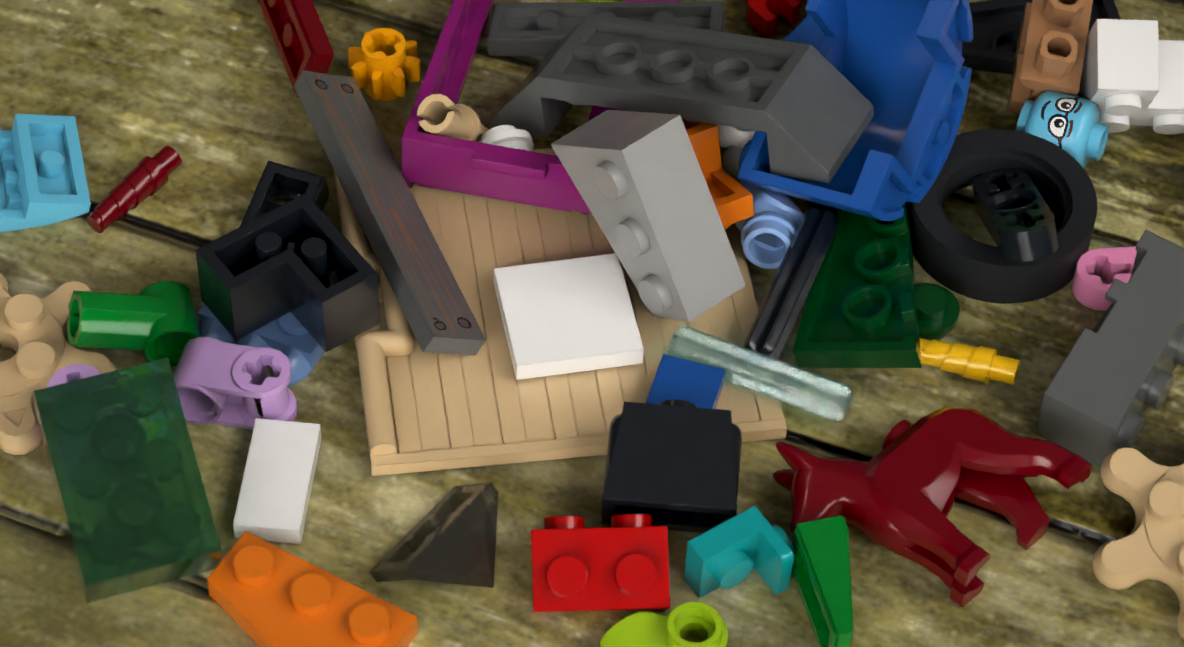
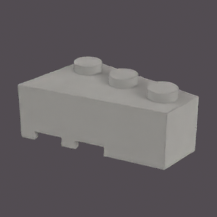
M606 110L550 144L637 288L640 298L653 316L691 322L746 286L680 115Z

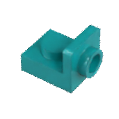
M753 506L688 541L684 580L696 596L701 598L719 587L728 589L736 586L750 574L752 569H755L771 590L778 595L789 589L795 557L794 548L785 531L778 525L774 524L771 526L756 506Z

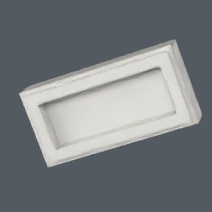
M255 419L233 521L234 538L239 539L247 531L265 541L301 544L322 439L321 424Z

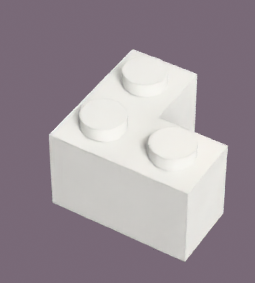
M1097 19L1087 36L1081 82L1077 96L1087 98L1098 105L1100 124L1109 126V133L1126 131L1130 128V125L1153 126V131L1159 134L1184 133V41L1158 40V20Z

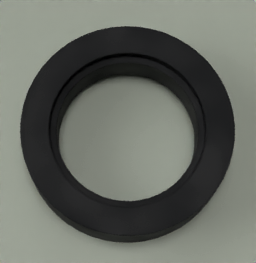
M982 129L956 135L948 158L926 196L919 204L909 202L912 253L919 265L933 279L946 288L968 298L1001 304L1023 303L1044 298L1059 291L1073 280L1078 260L1081 255L1089 250L1097 216L1095 188L1087 172L1070 154L1043 138L1007 129ZM1008 168L1021 169L1027 173L1046 204L1056 216L1059 225L1057 230L1059 248L1053 254L1038 260L1025 262L1007 260L1002 256L997 247L977 242L954 228L944 213L943 203L957 190L972 186V181L983 173Z

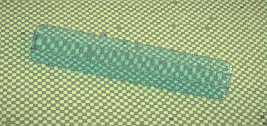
M685 325L678 326L669 342L668 355L725 369L724 381L834 422H842L851 406L853 389L849 385Z

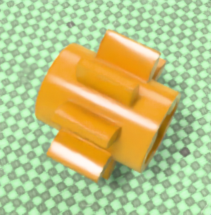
M377 28L369 32L367 31L364 33L361 47L353 46L348 48L351 77L354 78L359 89L364 87L366 94L373 98V100L391 101L399 97L403 98L407 90V81L412 83L421 81V62L417 56L416 40L406 41L404 36L396 29Z

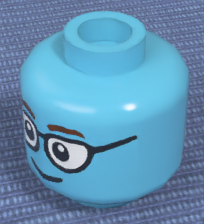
M1045 90L1040 93L1036 100H1026L1018 118L1016 131L1035 135L1057 145L1085 168L1089 159L1097 161L1101 159L1108 139L1109 126L1100 124L1099 107L1089 99Z

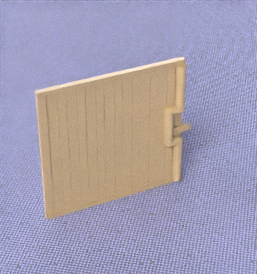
M553 148L532 150V152L556 155ZM395 160L402 173V160ZM334 170L341 233L378 273L380 324L355 337L372 476L607 455L611 420L618 414H622L624 402L646 403L663 354L726 370L724 385L715 409L731 410L732 423L740 428L742 442L786 438L787 426L772 365L767 366L760 362H751L747 358V351L743 346L758 314V307L741 244L740 232L735 223L731 224L725 232L746 286L691 322L653 316L643 303L637 288L620 262L644 348L643 364L516 380L493 284L494 268L614 254L613 248L591 213L584 215L580 211L572 210V212L424 187L419 186V183L413 182L410 191L486 339L476 356L427 353L422 351Z

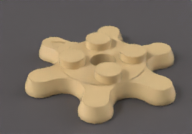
M0 272V343L2 348L16 351L13 357L0 362V449L6 453L13 455L27 454L41 445L44 439V426L39 418L41 407L48 400V382L51 376L60 368L70 364L93 366L105 378L109 393L117 385L118 373L116 367L104 354L77 349L69 345L67 334L68 305L74 290L91 291L82 282H66L51 294L40 299L28 293L12 297L9 295L8 282Z
M1124 447L1114 450L1104 458L1100 476L1103 484L1111 492L1123 497L1130 503L1135 512L1136 523L1134 529L1127 536L1118 540L1108 541L1099 546L1093 556L1092 568L1094 575L1103 585L1117 590L1129 588L1137 582L1147 579L1159 580L1168 584L1175 591L1179 600V614L1176 623L1177 631L1184 641V463L1169 467L1153 462L1134 448Z

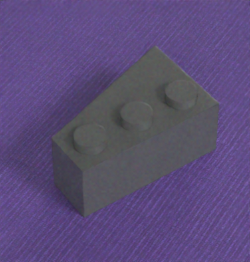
M1148 230L1144 231L1136 244L1137 254L1128 283H1125L1115 278L1105 299L1113 303L1092 331L1086 327L1084 328L1044 393L1035 434L1070 450L1100 468L1104 458L1110 452L1118 448H1131L1134 445L1145 422V417L1142 414L1148 406L1158 409L1162 405L1175 379V375L1171 373L1177 365L1184 367V248Z

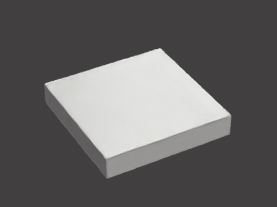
M616 253L494 268L493 284L516 380L643 364L644 348L620 260Z

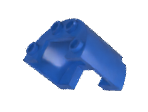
M807 0L805 10L825 33L819 52L873 104L874 116L830 183L803 182L797 178L771 174L767 133L757 130L752 140H749L742 149L737 178L751 186L882 221L897 220L903 217L904 208L902 206L907 201L919 204L933 186L948 158L962 120L972 68L962 66L965 60L962 56V41L970 42L974 38L969 0Z

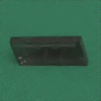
M491 482L454 486L369 573L376 582L493 588L498 491Z

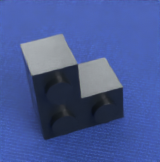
M306 193L195 250L201 300L235 340L291 312L323 350L328 352L380 324L378 273Z

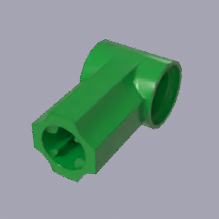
M158 282L149 285L139 294L74 290L68 305L67 334L69 345H75V347L144 350V354L150 362L155 365L170 367L177 366L183 349L190 339L201 337L193 295L187 286L179 282Z

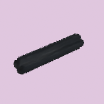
M811 207L805 211L744 341L743 346L747 351V358L751 362H760L771 366L778 361L838 230V224L834 221L835 214L828 209L820 210L816 207Z

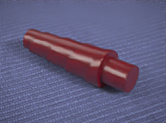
M166 145L152 158L146 156L141 159L138 165L123 178L124 180L109 192V196L94 208V211L87 216V222L92 229L102 233L113 222L120 220L127 212L141 204L148 196L155 194L168 182V176L182 164L180 155L172 147Z

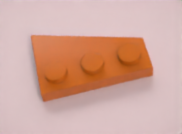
M247 531L241 535L207 578L209 595L259 646L408 647L418 633L417 616Z

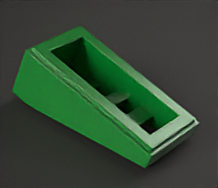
M834 516L799 523L796 529H794L792 542L795 553L792 574L819 647H850L854 629L849 532L846 518L844 516Z

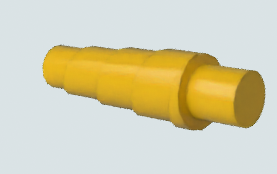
M919 338L921 363L924 365L959 374L964 378L981 381L986 385H989L991 380L1015 385L1017 381L1020 360L997 355L996 349Z

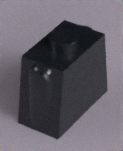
M679 399L665 400L659 404L624 402L622 414L615 416L611 420L609 427L601 524L611 525V516L648 514L651 515L652 526H668V530L705 533L737 516L742 433L740 428L732 423L731 410L697 408L695 404Z

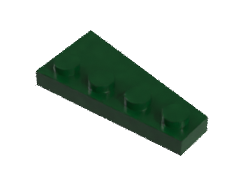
M908 201L902 206L904 208L903 217L893 221H882L832 207L831 211L835 214L834 221L838 224V230L808 293L792 351L798 368H922Z

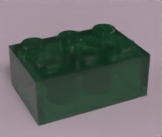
M168 357L33 391L36 415L86 603L210 571L218 566L222 549Z

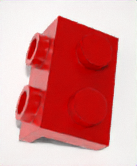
M651 515L611 516V527L584 528V517L582 516L544 518V529L531 530L533 613L670 609L668 526H652Z

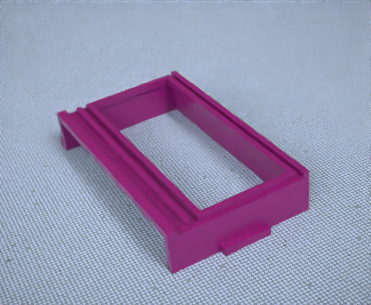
M453 0L402 135V175L408 187L411 189L414 182L424 187L572 212V210L580 211L582 214L588 215L591 211L558 156L434 135L425 131L419 125L418 121L425 119L417 116V110L420 103L426 97L432 94H442L455 104H458L495 0ZM626 0L625 2H665L684 0ZM593 105L588 121L606 110H622Z

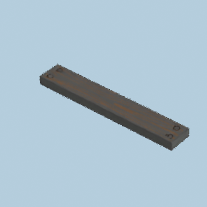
M302 70L294 84V88L422 351L427 353L476 356L486 339L354 78Z

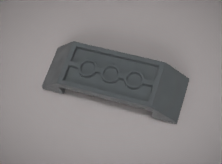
M588 14L543 56L491 121L493 128L501 125H512L516 129L529 132L531 137L547 138L573 105L588 104L620 109L622 111L678 114L681 116L682 121L687 123L705 122L731 126L746 132L756 130L766 132L771 174L793 177L803 182L830 183L873 118L874 107L811 44Z

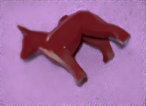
M943 407L920 418L914 424L906 419L897 423L885 438L882 451L869 462L816 457L791 444L777 442L776 448L792 469L777 470L772 475L778 484L791 491L793 514L790 528L793 535L794 529H796L799 523L834 516H844L848 526L855 528L874 543L920 564L937 575L951 589V600L964 607L983 589L984 582L975 574L990 559L991 554L966 537L947 518L953 507L955 497L1004 515L1016 529L1017 543L1025 550H1028L1046 533L1050 518L1042 509L1024 477H1037L1043 474L1069 489L1079 482L1083 483L1089 478L1092 464L1083 457L1052 441L1020 436L1010 432L975 409Z

